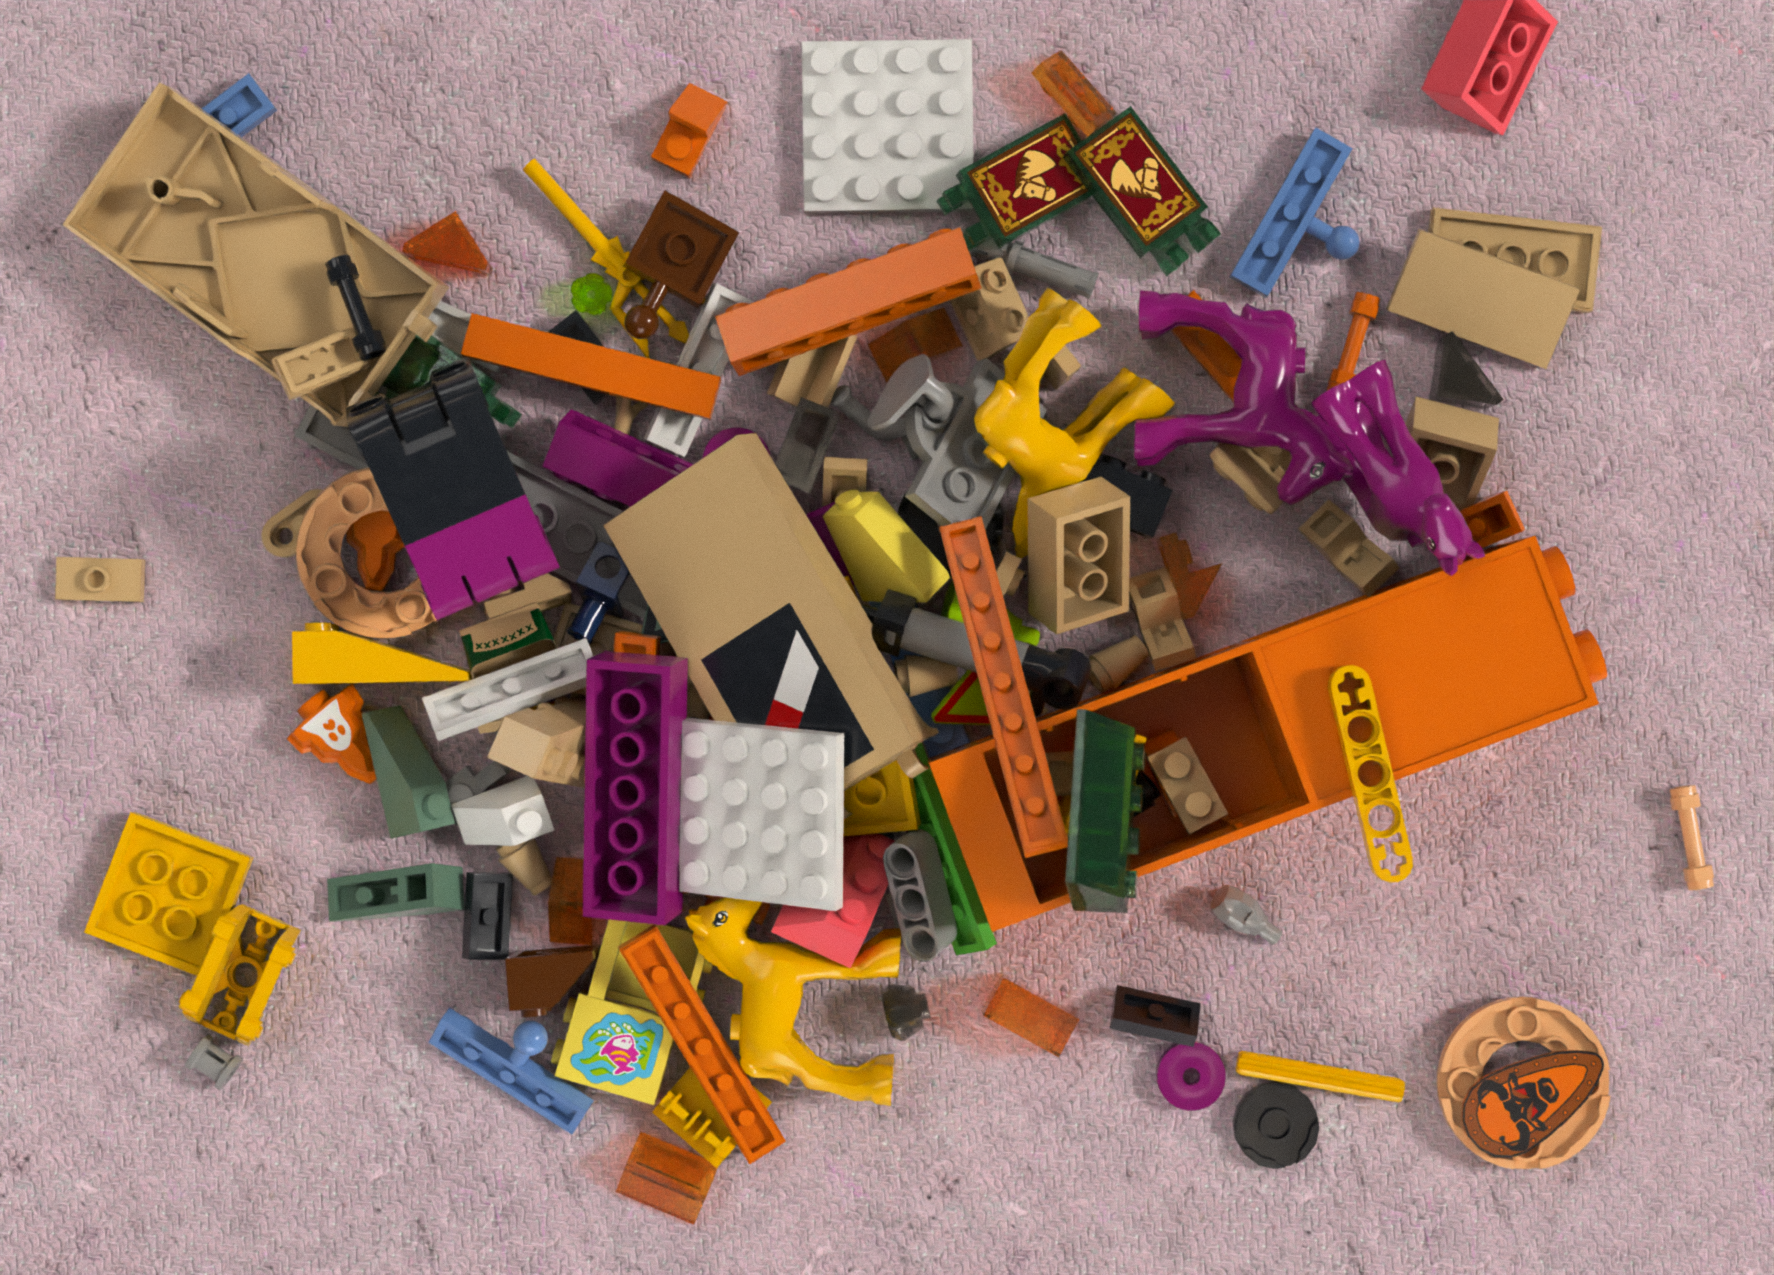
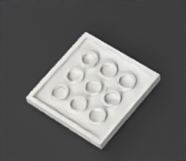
M972 39L802 41L804 214L974 212V184L967 172L974 169Z
M695 718L683 720L679 892L837 911L843 908L844 733Z

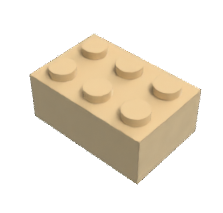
M1098 477L1028 498V613L1057 635L1128 612L1130 496L1104 478Z

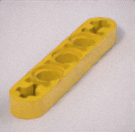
M1355 665L1341 666L1330 675L1328 692L1369 866L1377 878L1389 883L1399 882L1411 873L1413 857L1372 682L1368 673L1361 667ZM1349 672L1352 679H1360L1361 687L1354 690L1356 703H1362L1366 700L1368 709L1351 710L1343 715L1342 705L1348 706L1351 705L1347 692H1339L1338 684L1344 682V674ZM1357 716L1367 718L1372 725L1371 736L1362 743L1353 741L1348 734L1347 727L1349 722ZM1368 760L1377 762L1382 769L1381 781L1372 787L1363 785L1358 778L1359 767ZM1377 805H1386L1393 814L1391 825L1383 831L1373 829L1368 821L1370 810ZM1397 833L1399 841H1389L1391 852L1402 857V863L1397 864L1396 873L1391 874L1389 869L1381 868L1379 861L1386 859L1384 844L1380 843L1374 847L1373 838H1388Z

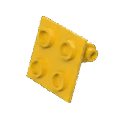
M689 1067L652 1113L717 1168L731 1153L737 1143L691 1067ZM754 1087L767 1109L772 1101Z

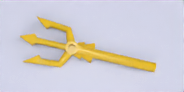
M534 158L523 168V171L596 251L591 261L606 268L605 274L618 280L610 311L627 332L624 324L626 313L622 306L632 288L643 300L645 299L649 290L641 282L644 278L623 267L630 253L629 251L624 253L618 235L608 240ZM661 304L656 314L669 328L668 336L686 344L689 333L685 322L676 321ZM628 333L644 356L650 359L648 339H637Z

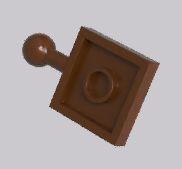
M664 190L623 265L626 269L653 283L642 304L632 307L627 312L624 320L627 332L637 339H647L653 336L659 326V319L656 313L668 292L699 308L740 232Z

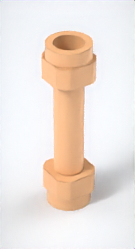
M1696 785L1670 788L1671 808L1675 811L1678 810L1688 867L1683 868V873L1688 890L1714 887L1712 865L1705 863L1695 807L1701 806Z

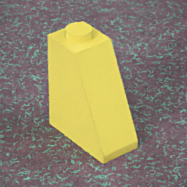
M856 489L846 491L835 499V504L822 516L862 601L882 602L887 590L890 589L917 598L916 602L926 603L950 578L944 566L879 492H859Z

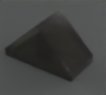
M1453 331L1437 341L1429 400L1486 409L1504 400Z

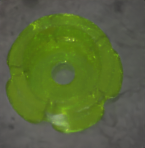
M588 273L584 277L577 278L570 290L573 294L571 302L574 308L581 313L588 312L590 315H598L604 312L606 304L612 300L613 294L611 286L604 282V278L596 273ZM592 290L595 292V297L588 298L587 293Z

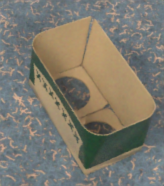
M537 602L459 630L473 679L554 650L553 644L558 649Z

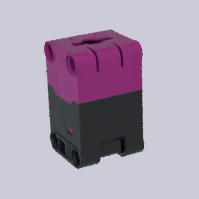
M468 357L432 371L429 383L395 396L390 400L386 395L380 393L345 408L348 427L363 460H366L420 578L421 587L436 620L474 605V600H477L479 603L519 585L518 581L520 580L525 583L560 568L537 514L535 515L493 421L488 409V402Z

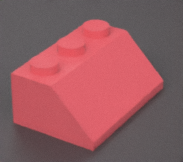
M1463 0L1455 20L1446 34L1440 51L1427 73L1421 90L1443 109L1503 136L1558 21L1536 0Z
M879 833L843 836V908L837 911L783 905L771 932L851 968L889 884L883 863V855L885 850L895 840Z

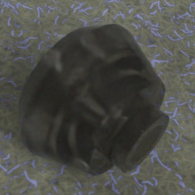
M888 984L881 992L885 1017L892 1038L901 1042L907 1040L924 1028L923 1019L931 1018L926 994H917L915 986Z

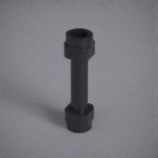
M341 255L330 259L325 263L327 268L326 274L330 284L338 286L357 335L352 338L355 350L363 361L375 359L386 351L384 347L385 341L380 330H373L355 283V279L359 277L356 265L352 263L349 255Z

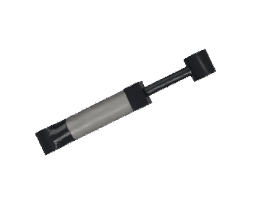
M890 589L887 590L879 609L860 603L873 624L872 636L879 651L898 657L901 649L977 673L964 623L916 608L917 598ZM1015 640L1028 690H1030L1029 696L1034 715L1039 716L1043 713L1045 703L1062 710L1072 709L1077 706L1091 674L1089 659L1075 649L1062 648L1052 652Z

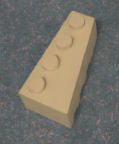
M572 694L570 699L561 696L556 698L554 705L544 702L539 704L535 711L527 708L505 716L487 758L533 779L585 788L586 698Z

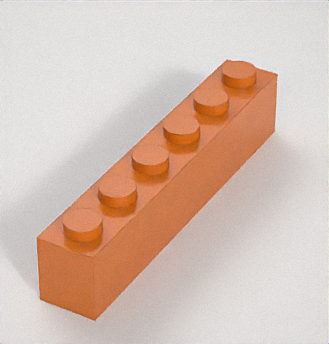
M959 227L954 230L946 228L933 232L928 236V239L912 245L908 243L896 245L889 249L887 254L877 258L855 260L848 264L846 269L836 273L814 275L805 284L792 289H775L759 301L750 304H734L728 307L725 313L715 317L730 363L738 376H742L982 289L961 228Z

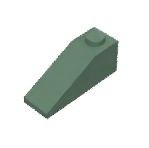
M401 705L361 713L390 839L455 824L446 783Z
M430 863L327 879L329 922L430 915L465 910L463 868L459 866Z

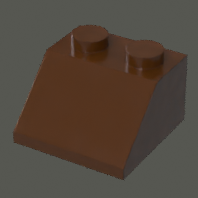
M601 944L515 951L505 958L509 1011L521 1010V1017L524 1018L547 1015V1011L552 1010L599 956Z

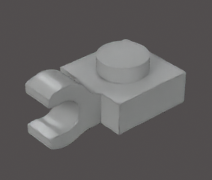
M493 761L476 775L470 766H466L445 782L450 805L486 792L489 787L509 774L510 770L507 766ZM452 810L454 822L458 826L454 812Z

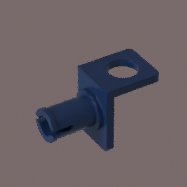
M604 542L596 544L576 581L583 603L572 624L567 629V633L577 641L586 638L589 644L592 643L593 637L606 613L622 618L624 612L618 594L630 574L618 550ZM608 557L615 558L620 563L619 573L608 579L600 577L596 573V566L599 561Z

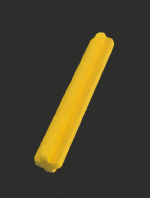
M1240 1051L1236 1059L1235 1069L1239 1075L1392 1102H1401L1404 1096L1405 1082L1400 1078L1247 1051Z

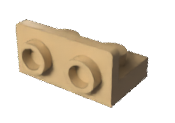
M996 258L974 266L982 289L950 300L977 361L984 358L990 359L1017 343L1029 317L1002 258Z

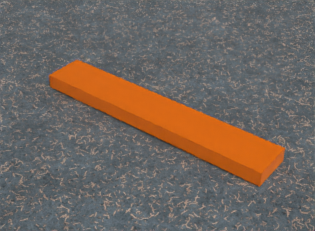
M471 313L460 353L463 357L707 420H711L722 380L720 376Z
M656 925L650 926L619 945V951L748 1163L755 1162L785 1143L786 1140Z

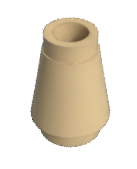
M1133 635L1129 639H1125L1090 655V682L1101 693L1106 692L1108 689L1114 691L1149 656L1147 648L1136 635Z
M905 655L904 659L894 660L895 677L909 697L947 687L958 682L956 666L926 656Z
M535 838L515 846L498 845L496 847V851L501 856L498 861L526 889H529L533 896L541 893L554 882Z

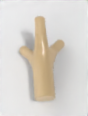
M616 396L614 429L630 435L633 420L648 404L638 402L631 406V400Z

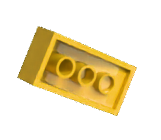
M327 622L305 623V631H292L293 684L463 682L473 679L469 669L354 633L339 631V626Z

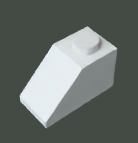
M529 776L451 804L465 845L515 846L555 831L543 795L535 779Z

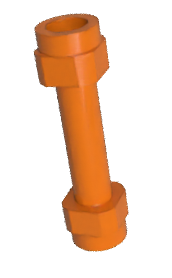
M1356 292L1349 314L1353 315L1338 367L1331 370L1327 391L1355 376L1354 370L1369 321H1374L1377 316L1381 300L1379 297L1368 293Z

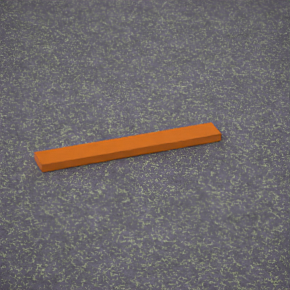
M982 516L941 526L939 530L1024 856L1028 858L1070 847Z

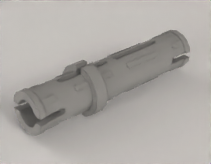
M978 230L972 244L973 248L970 250V256L986 261L1002 258L1009 274L1013 275L1014 271L1090 299L1099 273L1023 247L1024 242L1015 240L1012 243Z

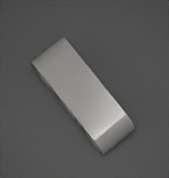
M922 829L909 830L885 850L883 863L904 946L914 959L927 962L934 959L956 939L957 925L934 838Z

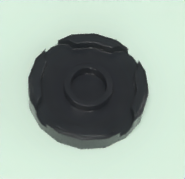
M1277 1081L1259 1084L1246 1092L1236 1105L1232 1121L1235 1140L1243 1153L1258 1165L1272 1169L1285 1168V1166L1297 1164L1305 1159L1316 1145L1320 1129L1316 1110L1309 1097L1293 1085Z

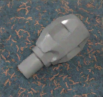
M1224 885L1212 898L1210 908L1219 920L1235 931L1252 934L1253 936L1258 934L1272 945L1276 944L1281 938L1282 930L1270 923L1259 903L1239 888Z

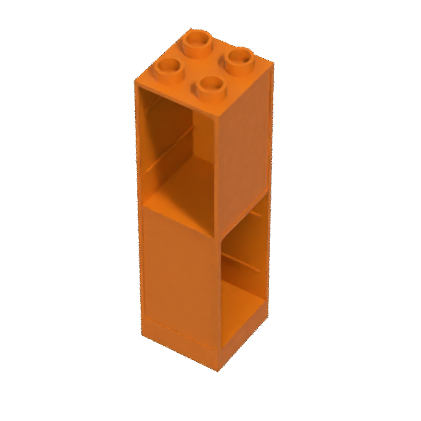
M1536 536L1498 544L1483 550L1485 557L1476 559L1466 556L1462 565H1458V571L1452 576L1446 574L1441 567L1434 568L1378 589L1370 597L1362 595L1197 657L1194 660L1117 687L1114 691L1109 690L1085 699L1072 709H1059L1036 718L1045 753L1076 751L1077 748L1073 743L1077 731L1081 729L1087 730L1088 728H1123L1146 737V740L1172 728L1179 740L1187 737L1228 812V815L1188 835L1179 816L1173 817L1170 815L1161 794L1155 800L1156 805L1121 823L1118 834L1113 833L1112 835L1113 844L1110 852H1108L1107 860L1093 856L1069 838L1070 847L1025 858L993 734L928 758L929 767L935 778L991 931L994 932L1353 797L1328 692L1329 677L1335 669L1341 666L1355 665L1361 667L1368 673L1371 679L1395 781L1598 705L1599 702L1592 683L1606 679L1607 668L1601 649L1590 630L1584 629L1574 634L1571 631L1560 601L1574 596L1576 590L1570 567L1563 553L1557 546L1541 551ZM1349 672L1345 673V680L1338 684L1339 692L1348 693L1351 705H1342L1343 715L1351 710H1367L1366 700L1362 703H1356L1354 690L1361 687L1360 679H1352ZM1362 716L1353 718L1347 727L1349 737L1357 743L1368 740L1372 733L1370 721ZM1142 752V754L1139 755L1136 763L1140 764L1139 769H1141L1159 789L1155 781V778L1152 774V771L1148 765V762L1145 758V755ZM1373 760L1364 762L1358 770L1360 782L1367 787L1377 785L1382 778L1381 766ZM1056 796L1059 804L1061 796Z

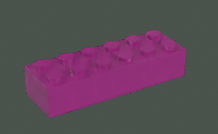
M604 651L587 659L583 917L666 925L683 912V892H679L682 721L687 719L688 658Z

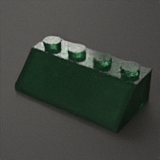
M1077 709L1065 883L1073 911L1128 913L1129 898L1137 897L1138 874L1137 871H1130L1131 855H1139L1140 828H1133L1134 812H1142L1143 788L1142 785H1135L1136 770H1144L1145 744L1137 742L1135 727L1086 709Z

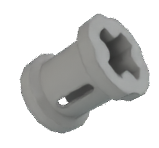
M207 1034L195 1047L187 1059L185 1067L189 1070L196 1068L215 1081V1088L222 1090L241 1065L243 1058L239 1055L231 1056L215 1045L213 1037Z

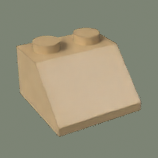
M1416 396L1405 422L1410 435L1437 468L1443 486V494H1448L1458 510L1474 504L1497 452L1499 418Z

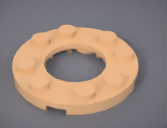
M369 467L343 475L333 481L310 504L301 522L297 538L296 560L298 573L307 593L314 602L313 604L325 617L341 628L358 635L373 638H395L410 635L412 632L437 621L425 597L419 576L403 589L389 593L370 591L357 584L345 570L342 561V539L350 525L366 514L380 510L389 511Z
M1521 996L1508 997L1490 1002L1476 1009L1454 1029L1439 1059L1436 1082L1437 1095L1448 1126L1455 1136L1473 1153L1492 1164L1504 1168L1543 1169L1560 1164L1577 1154L1591 1141L1601 1127L1610 1102L1608 1072L1610 1067L1599 1039L1591 1028L1577 1015L1560 1005L1544 999ZM1523 1040L1539 1043L1552 1052L1583 1050L1595 1052L1601 1056L1604 1062V1069L1598 1084L1586 1102L1550 1137L1527 1153L1512 1158L1494 1157L1480 1150L1467 1136L1461 1120L1462 1103L1469 1088L1482 1077L1484 1066L1491 1055L1505 1044Z

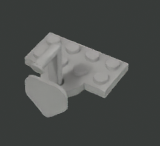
M921 354L905 361L893 373L872 412L851 395V389L848 386L843 385L836 388L830 402L831 406L837 407L874 439L891 441L907 435L912 450L923 463L905 495L906 498L941 526L982 516L986 530L1015 470L1008 463L1001 469L983 454L988 444L984 441L982 435L977 432L974 416L977 408L994 390L997 380H1003L1005 373L987 358H984L975 363L964 386L961 387L955 383L938 381L934 377L930 358L925 354ZM1039 403L1040 418L1043 419L1047 409Z

